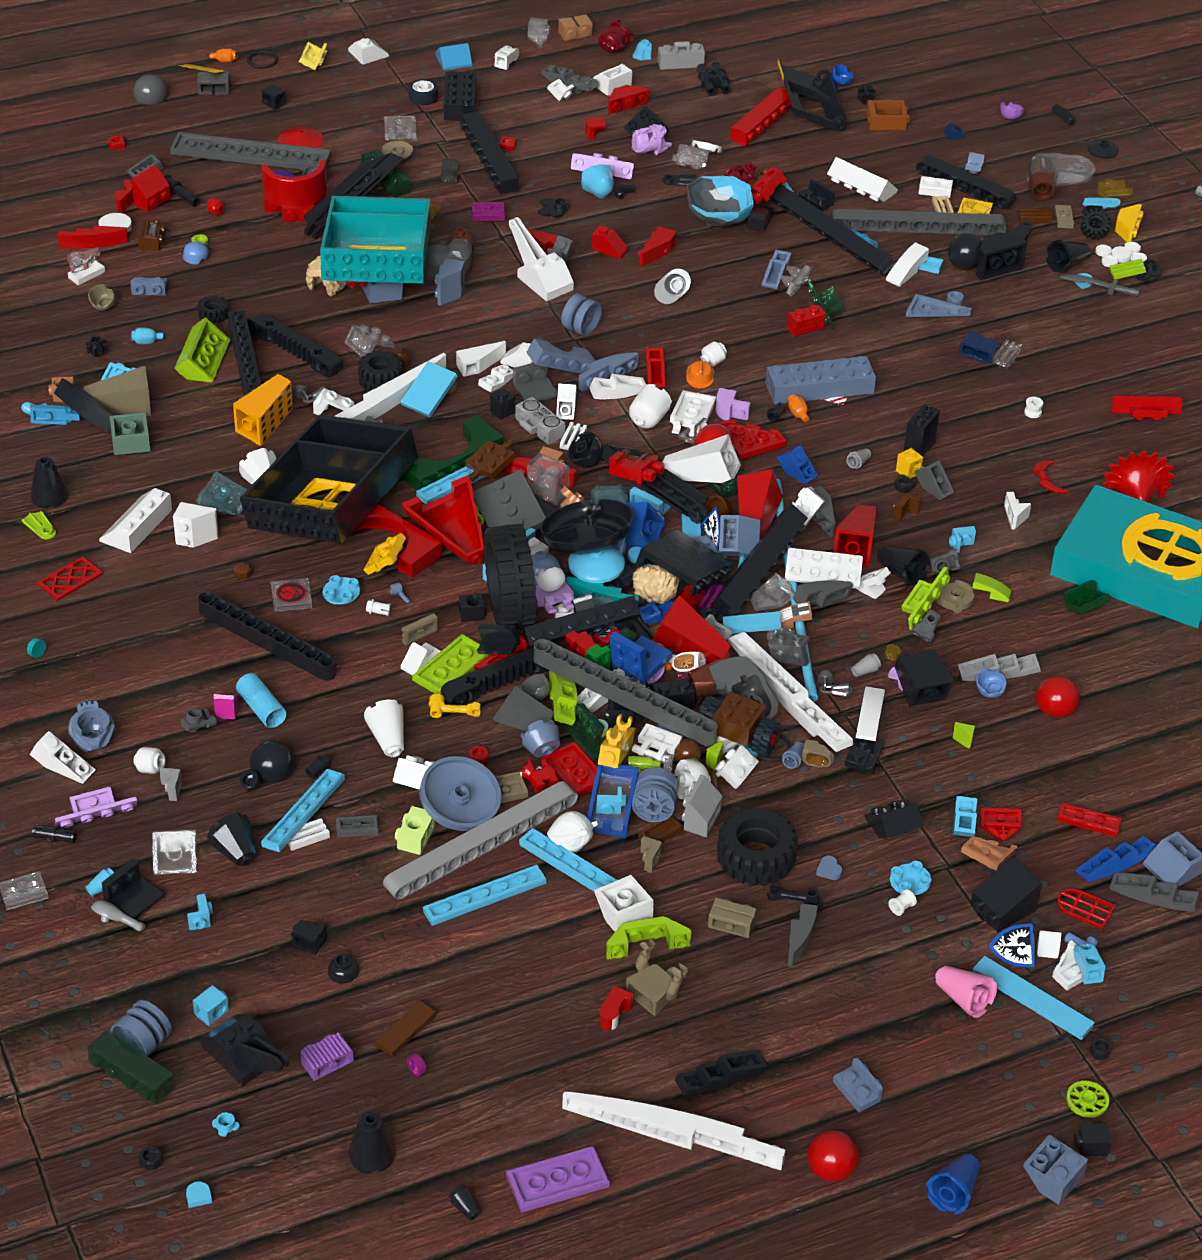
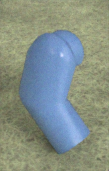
M1068 933L1064 939L1066 943L1073 940L1077 945L1093 943L1096 946L1098 944V941L1091 936L1084 941L1072 933Z

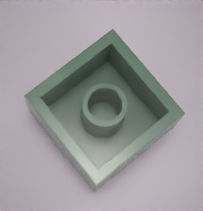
M145 412L110 416L114 455L150 451Z

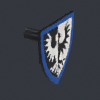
M716 506L701 523L703 536L709 535L719 551L720 513L718 506Z
M1034 924L1011 926L995 936L988 946L998 958L1008 964L1018 967H1036Z

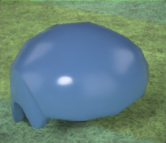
M190 242L184 247L183 259L190 264L197 265L202 259L204 261L207 260L209 250L201 242Z
M985 668L976 677L977 689L985 697L997 698L1006 690L1007 682L1005 676L999 673L998 670L990 671Z

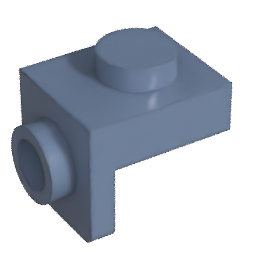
M970 152L965 169L973 174L981 172L985 155Z

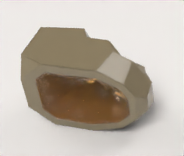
M806 739L803 747L802 761L814 767H828L833 764L834 755L833 752L829 751L826 746L819 744L818 741Z

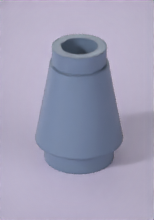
M795 742L783 753L782 762L785 767L794 769L801 764L803 743Z

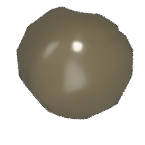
M105 284L95 285L88 292L91 305L100 311L111 308L116 300L113 290L107 288Z

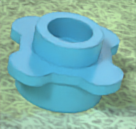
M221 1113L212 1121V1126L217 1128L218 1134L222 1137L227 1136L231 1131L239 1129V1123L235 1122L234 1116L231 1113Z

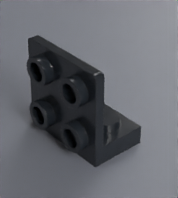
M646 106L624 126L625 130L633 135L635 130L649 128L653 124L664 126L667 131L665 136L670 132L665 123Z
M133 858L101 882L104 900L114 904L124 914L133 919L139 917L164 897L162 891L140 877L139 862Z

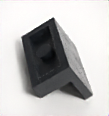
M480 624L478 632L482 642L477 649V653L511 655L520 641L515 625Z

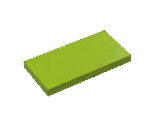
M461 634L412 675V681L435 694L441 695L440 691L445 683L473 672L474 665L491 654H478L477 649L480 644Z

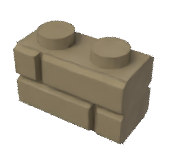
M715 898L709 913L708 928L749 938L756 921L757 909L748 904L734 903L729 899Z

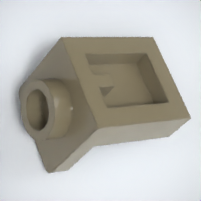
M645 836L641 839L640 852L643 853L642 861L645 862L644 871L652 873L661 857L662 842Z

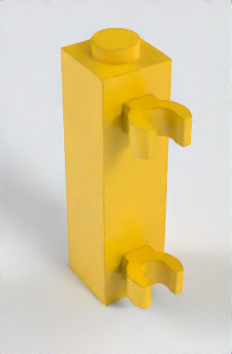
M619 714L616 719L617 724L613 729L609 728L606 733V739L600 747L599 765L618 768L633 746L635 728L630 727L633 722L632 716L628 718L627 723H624L621 719L622 714Z

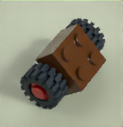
M730 691L724 701L708 696L703 701V705L700 706L698 713L714 720L718 724V736L746 747L752 741L751 750L766 757L774 750L775 744L778 742L777 739L780 736L781 724L765 717L766 705Z

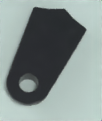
M667 174L662 178V182L666 185L687 186L698 178L696 174Z

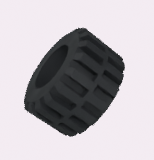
M388 351L367 353L358 362L359 384L364 390L367 389L368 392L402 375L400 358Z

